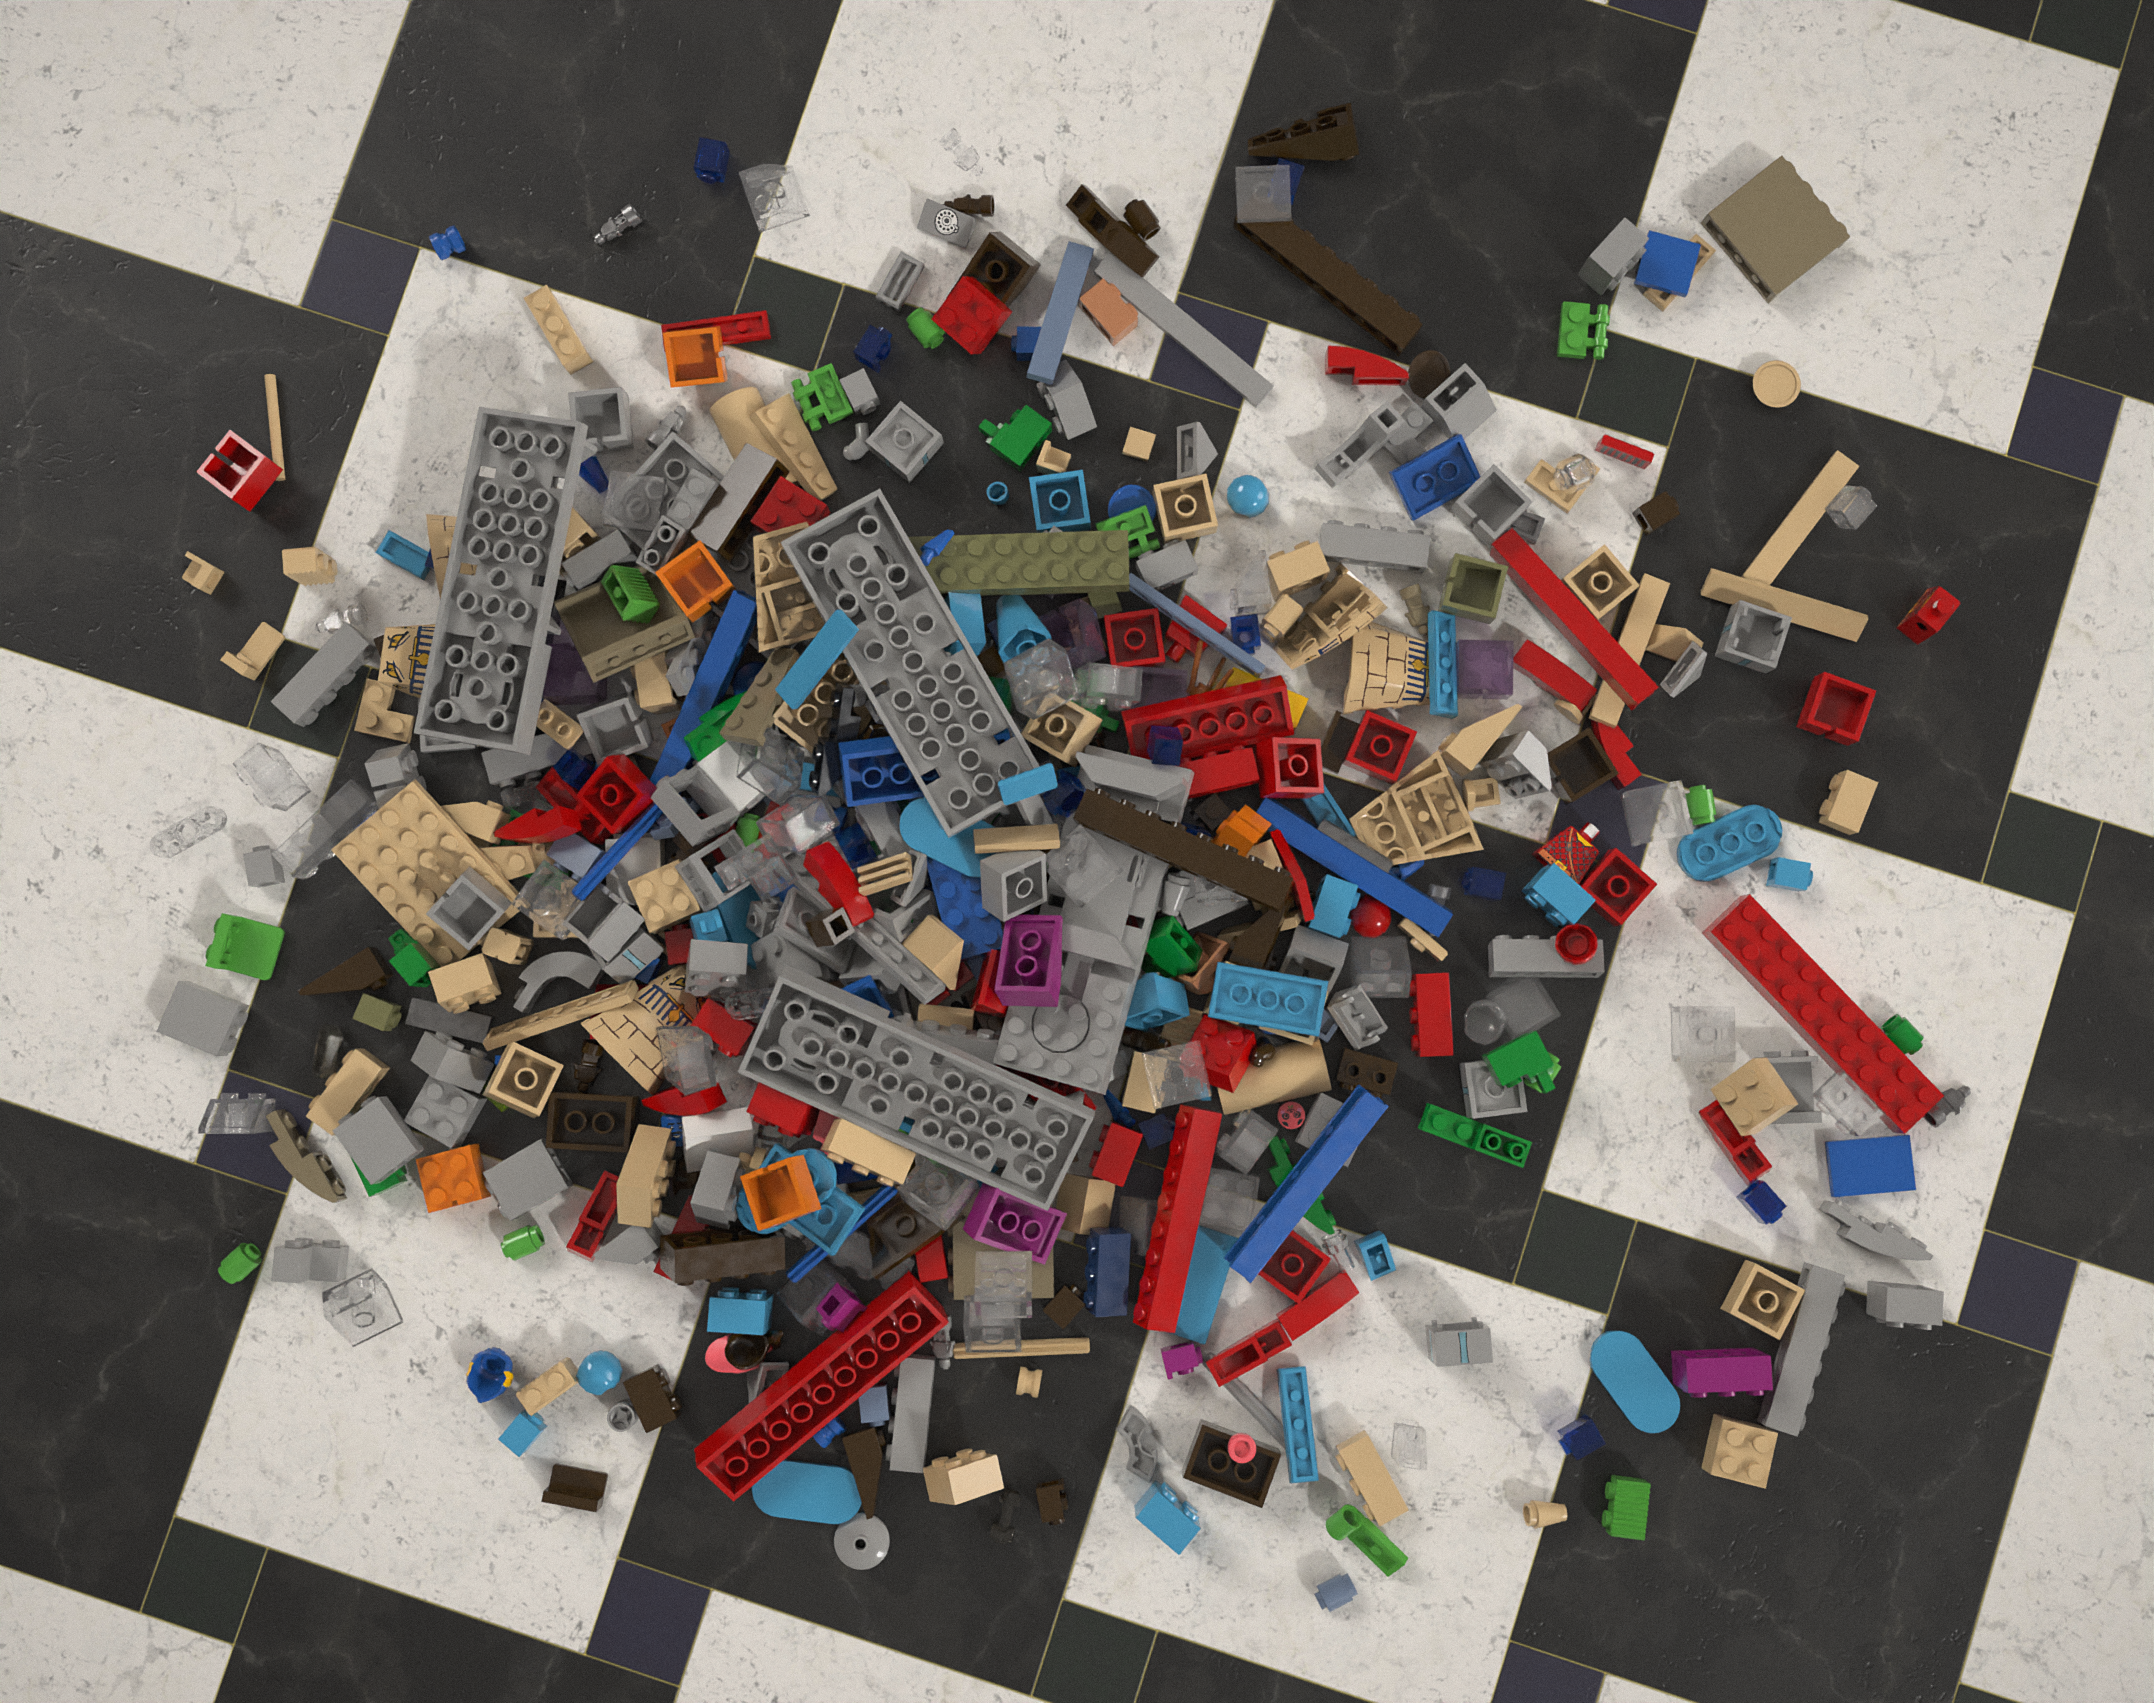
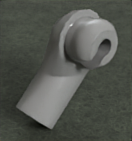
M867 423L855 425L856 439L843 449V455L846 459H860L868 451L865 442L869 438Z

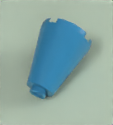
M1020 595L1001 596L996 603L998 652L1003 663L1014 668H1025L1024 664L1033 662L1034 665L1040 663L1052 650L1053 644L1050 632Z

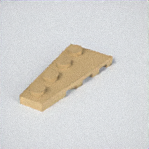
M790 393L755 411L750 416L751 420L807 493L822 501L837 490Z
M531 844L478 847L507 880L539 871Z

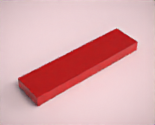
M766 310L661 325L662 337L664 332L720 326L723 346L771 339Z

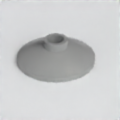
M864 1512L856 1513L850 1520L840 1523L835 1532V1551L839 1559L853 1569L865 1570L878 1565L884 1559L889 1549L890 1537L887 1527L875 1515L867 1520ZM863 1539L866 1542V1546L864 1548L857 1547L856 1540Z

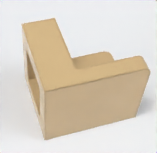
M1045 440L1036 463L1037 472L1043 475L1066 472L1071 454L1051 447V442Z
M187 551L185 556L191 559L192 562L182 578L194 587L211 595L223 576L224 571Z

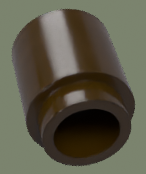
M1134 199L1125 206L1123 217L1144 241L1151 239L1160 231L1159 220L1145 200L1138 201Z

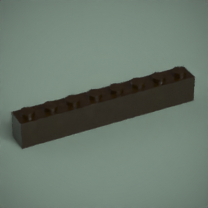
M1254 193L1234 218L1233 228L1399 357L1419 333L1422 327L1419 317L1411 311L1406 312L1399 306L1398 301L1393 296L1383 294L1371 279L1361 277L1352 264L1348 262L1343 263L1336 257L1335 252L1330 247L1320 245L1315 241L1312 233L1306 229L1301 230L1294 224L1293 219L1289 215L1279 213L1273 208V204L1267 198H1260Z
M1095 788L1094 791L1086 789L1073 817L1076 824L1281 913L1294 884V879L1289 877L1291 874L1289 871L1275 866L1274 870L1264 866L1265 861L1253 855H1249L1248 858L1238 855L1239 850L1228 844H1223L1222 847L1213 844V839L1199 832L1196 836L1186 832L1187 827L1175 821L1167 824L1161 821L1162 817L1152 811L1146 810L1145 813L1135 810V804L1121 799L1120 802L1110 799L1111 794L1102 789Z

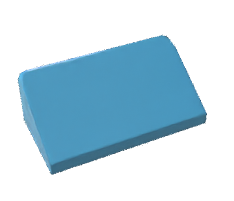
M1048 763L998 781L997 787L1003 804L1009 805L1056 788L1057 780L1053 764Z

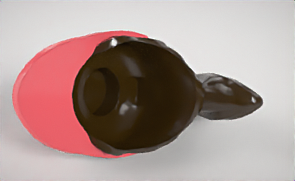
M772 1330L768 1336L728 1334L709 1345L705 1355V1362L708 1367L717 1372L741 1374L752 1371L759 1367V1364L764 1361L768 1352L781 1347L783 1332Z

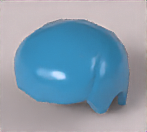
M1243 475L1235 478L1227 488V501L1235 513L1253 518L1263 513L1268 506L1269 492L1259 478L1252 475Z
M600 1350L592 1352L584 1358L578 1368L576 1377L579 1385L586 1392L602 1395L606 1390L616 1387L617 1383L620 1382L623 1370L620 1360L613 1353Z

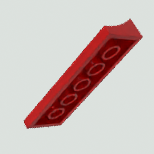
M1281 675L1121 711L1130 755L1166 764L1182 758L1199 757L1208 752L1229 750V748L1239 745L1247 746L1260 743L1272 737L1282 738L1294 735L1287 686Z

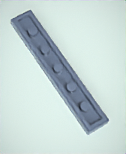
M1071 241L1068 242L1026 378L1053 385L1094 248Z
M1129 574L1131 592L1153 607L1158 608L1160 612L1199 639H1202L1254 677L1259 678L1265 670L1263 663L1134 574Z

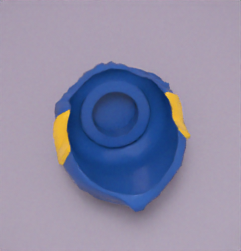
M496 1347L474 1354L473 1359L469 1362L466 1383L470 1391L476 1396L478 1403L496 1398L503 1394L511 1385L514 1378L511 1358L505 1351Z

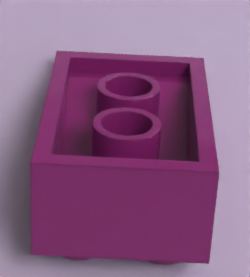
M1017 915L1005 922L995 984V992L1002 1006L1058 1007L1062 968L1063 918L1061 915Z
M983 1182L963 1230L976 1241L1045 1265L1067 1213L1053 1206H1050L1048 1211Z

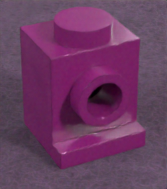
M839 1283L834 1285L816 1308L823 1317L821 1322L831 1331L838 1329L841 1332L845 1330L860 1310L864 1312L867 1309L854 1292Z
M1193 1341L1160 1348L1168 1380L1173 1379V1372H1178V1375L1194 1372V1367L1204 1363L1200 1346L1194 1348Z

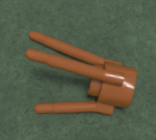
M1202 639L1198 640L1190 683L1186 690V693L1190 694V696L1222 689L1234 673V669H1229L1215 689L1212 688L1227 660L1226 657H1222L1208 684L1205 685L1199 682L1195 686L1202 653Z

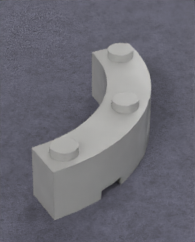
M841 774L832 786V790L847 805ZM896 801L854 806L856 808V819L870 841L875 840L881 854L877 856L879 861L904 852L909 853L911 847L904 841L900 832L901 809Z

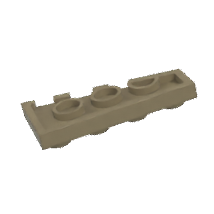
M780 647L770 654L769 659L756 675L746 694L742 696L740 703L726 720L724 727L719 734L725 740L763 747L766 740L763 734L766 728H771L775 719L772 713L775 706L781 705L783 700L775 689L800 657V654L795 649Z

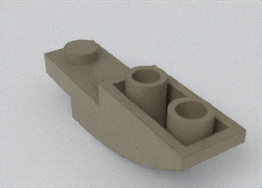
M285 1109L275 1110L266 1115L279 1139L269 1146L285 1169L298 1182L319 1197L332 1203L346 1200L347 1196L344 1193L346 1192V1187L340 1178L335 1177L331 1169L333 1165L330 1158L323 1154L322 1151L309 1153V1143L302 1135H299L295 1128L297 1123L293 1115Z

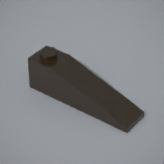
M1351 102L1318 111L1317 117L1309 121H1304L1302 118L1295 120L1294 124L1286 130L1275 128L1249 138V155L1329 161L1338 159L1346 161L1355 155H1359Z

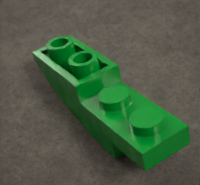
M747 690L729 698L700 716L699 721L701 725L683 737L693 759L700 762L728 741L719 733Z
M1429 1103L1426 1104L1418 1127L1422 1131L1521 1168L1524 1167L1532 1144L1531 1141Z
M1274 1135L1265 1140L1277 1165L1267 1170L1276 1186L1279 1187L1296 1163L1291 1165L1287 1157L1291 1152L1285 1139L1279 1140L1278 1136ZM1321 1193L1303 1217L1320 1230L1332 1235L1335 1233L1332 1226L1336 1225V1221L1330 1209L1324 1210L1321 1200L1325 1198L1323 1193Z

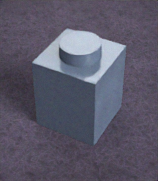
M888 1382L876 1383L859 1397L861 1423L869 1422L870 1427L884 1425L885 1420L890 1419L892 1414Z

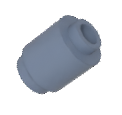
M1348 1573L1343 1576L1338 1574L1317 1585L1319 1592L1314 1594L1321 1609L1323 1610L1327 1607L1329 1612L1353 1601L1352 1597L1358 1595Z

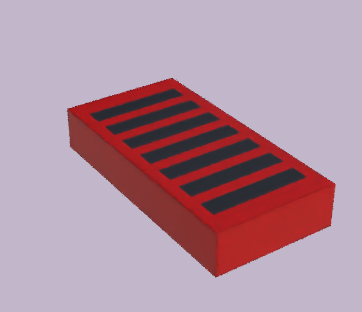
M1606 434L1598 441L1595 448L1597 452L1644 470L1652 463L1655 455L1653 452Z

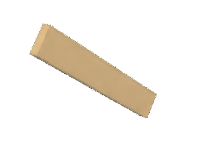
M1837 450L1741 577L1770 586L1859 466Z
M1712 568L1701 589L1702 596L1732 605L1742 600L1792 617V623L1855 642L1859 639L1868 621V615Z
M1646 573L1641 578L1640 586L1637 589L1618 639V643L1638 665H1640L1670 583ZM1605 680L1602 681L1589 719L1615 728L1625 703Z
M635 980L491 1028L484 1039L483 1045L489 1051L631 1003L639 988Z

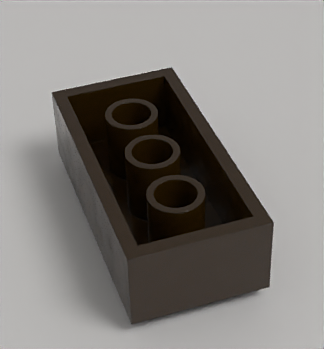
M744 1226L730 1227L729 1230L718 1228L660 1235V1268L674 1283L680 1286H689L698 1280L718 1282L722 1280V1277L729 1276L743 1279L749 1277V1274L752 1273L773 1275L776 1273V1270L785 1269V1236L778 1230L768 1234H759L755 1231H750Z

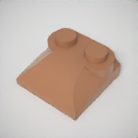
M1197 931L1192 938L1203 950L1197 970L1171 978L1174 981L1185 984L1186 990L1202 995L1213 990L1217 962L1223 963L1230 945L1226 941Z

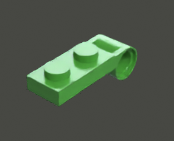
M1349 1504L1344 1505L1326 1520V1529L1332 1538L1341 1541L1348 1537L1387 1577L1399 1570L1407 1562L1408 1557L1356 1507Z

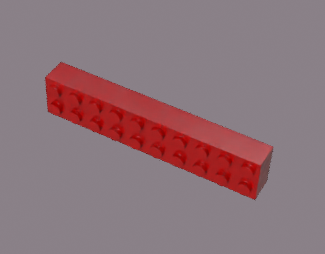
M1750 894L1738 897L1702 932L1710 943L1892 1132L1906 1134L1944 1097L1938 1088Z
M909 1271L869 1303L864 1312L860 1311L843 1332L837 1330L694 1449L696 1467L733 1502L949 1323L944 1307Z

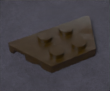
M911 1187L867 1219V1228L870 1234L869 1249L872 1255L873 1266L871 1270L874 1278L878 1280L963 1220L965 1216L962 1211L955 1210L943 1204L942 1201L929 1197L924 1192Z

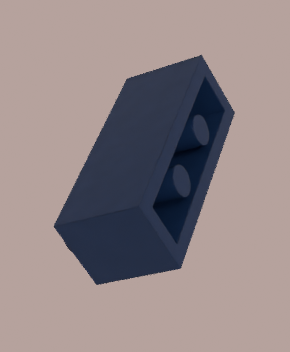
M1122 1227L1090 1228V1237H1087L1086 1240L1089 1261L1085 1266V1277L1088 1283L1087 1291L1084 1293V1303L1086 1304V1310L1095 1317L1127 1315L1131 1233Z

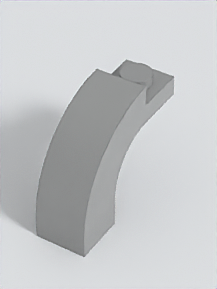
M1388 401L1368 416L1348 440L1319 462L1314 469L1331 488L1335 487L1366 463L1398 431L1405 420Z
M566 951L545 955L531 963L519 976L520 979L528 984L526 986L523 985L516 993L514 999L517 1001L513 1007L522 1013H529L545 987L553 980L561 977L572 978L588 989H595L606 972L601 968L595 957L587 954Z

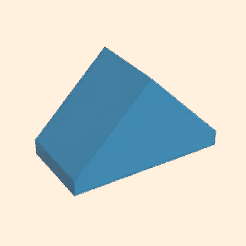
M1378 1230L1354 1240L1371 1281L1396 1271L1384 1233Z

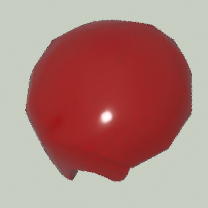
M1366 894L1359 898L1356 908L1350 912L1351 924L1354 931L1363 937L1375 938L1381 936L1386 932L1391 922L1390 908L1373 896Z
M1579 923L1566 925L1556 936V952L1566 963L1572 965L1585 964L1592 960L1598 948L1597 936L1586 925Z

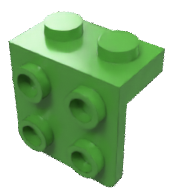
M222 913L214 925L215 936L213 943L207 948L205 955L207 962L205 966L229 970L261 980H269L272 977L285 935L284 929L241 916Z

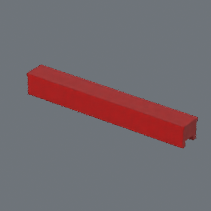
M1513 528L1491 544L1492 548L1489 555L1496 563L1508 566L1507 575L1631 710H1634L1637 705L1647 697L1649 698L1658 689L1656 683Z

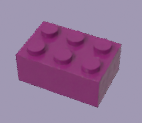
M1756 1348L1671 1351L1673 1384L1682 1389V1392L1690 1393V1397H1707L1708 1392H1718V1396L1729 1397L1735 1396L1736 1391H1746L1747 1395L1757 1396L1763 1395V1390H1773L1771 1356Z

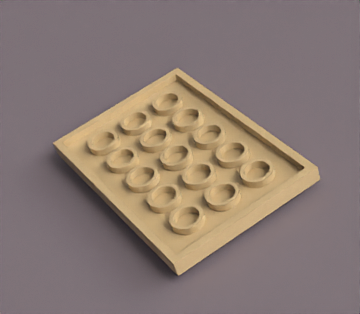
M416 779L331 849L414 940H417L441 967L458 962L481 943L482 937L470 950H467L426 915L431 907L469 867L473 868L512 902L488 931L493 927H501L528 904Z

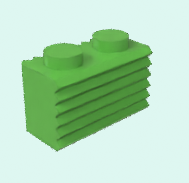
M611 565L601 580L603 587L623 621L645 622L647 624L660 607V602L653 595V591H651L649 584H647V580H644L640 569Z
M1611 1475V1482L1606 1483L1605 1497L1609 1499L1608 1510L1603 1511L1602 1526L1606 1528V1532L1610 1536L1645 1540L1651 1488L1650 1483L1645 1479Z

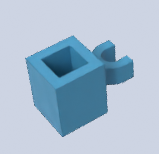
M718 909L690 917L689 923L694 939L728 941Z

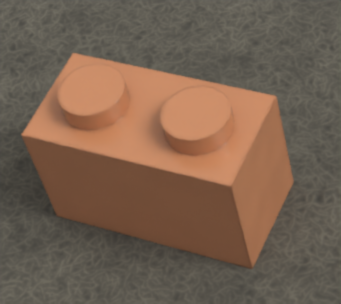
M1103 278L1079 298V308L1112 346H1115L1138 326V312L1131 303L1128 302L1126 304L1120 298L1121 293L1113 283L1108 284Z

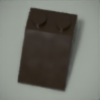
M1001 231L989 232L954 287L963 276L974 277L1002 303L1009 307L1029 284L1041 264Z

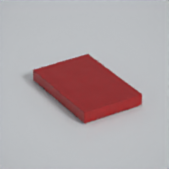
M1281 830L1271 831V840L1283 869L1291 873L1289 877L1294 879V884L1291 888L1292 893L1295 894L1293 899L1304 921H1310L1314 919L1315 915L1306 878Z

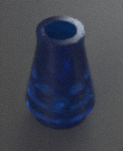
M591 456L581 463L578 476L596 489L599 494L606 491L612 485L596 456Z

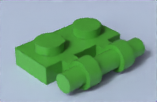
M1565 301L1562 303L1557 357L1584 359L1586 349L1594 350V359H1604V351L1608 347L1606 327L1610 323L1608 305H1598L1597 314L1591 315L1589 314L1590 304ZM1588 326H1596L1595 338H1587Z
M832 363L807 373L811 383L806 386L803 385L801 379H795L791 382L794 389L793 396L800 403L804 412L802 414L805 423H809L812 431L822 428L818 420L821 416L825 415L829 424L854 414ZM816 393L821 405L813 408L809 397Z
M1146 505L1095 523L1097 531L1128 530V541L1137 538L1138 545L1129 548V560L1147 551L1160 548L1157 538L1147 541L1145 536L1155 531Z

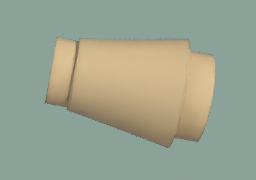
M1531 1500L1530 1503H1525L1523 1506V1517L1527 1526L1537 1529L1566 1521L1567 1509L1564 1504Z

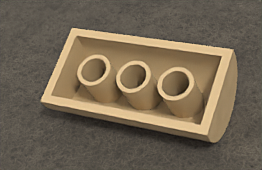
M746 387L733 391L720 398L711 406L709 412L734 461L744 445L748 443L777 458L789 470L750 418L755 411L766 406L756 387ZM790 471L785 479L800 487L801 484Z
M1316 1036L1314 1038L1313 1045L1295 1041L1273 1046L1275 1048L1274 1057L1271 1060L1264 1061V1065L1260 1068L1250 1063L1234 1093L1218 1088L1224 1115L1332 1090L1319 1037Z

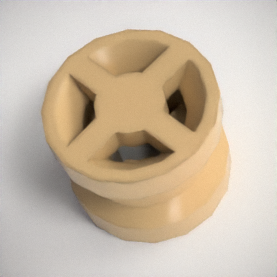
M1021 1366L1016 1394L1028 1393L1032 1397L1038 1398L1042 1370L1029 1371L1026 1367Z

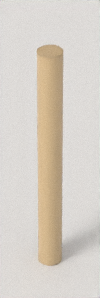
M266 374L264 377L272 461L283 469L276 478V481L285 480L276 375Z

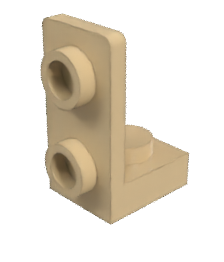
M262 622L237 655L227 651L221 658V661L242 676L255 680L285 640V636L266 622Z
M547 699L542 701L536 726L565 749L570 750L583 733L581 725Z

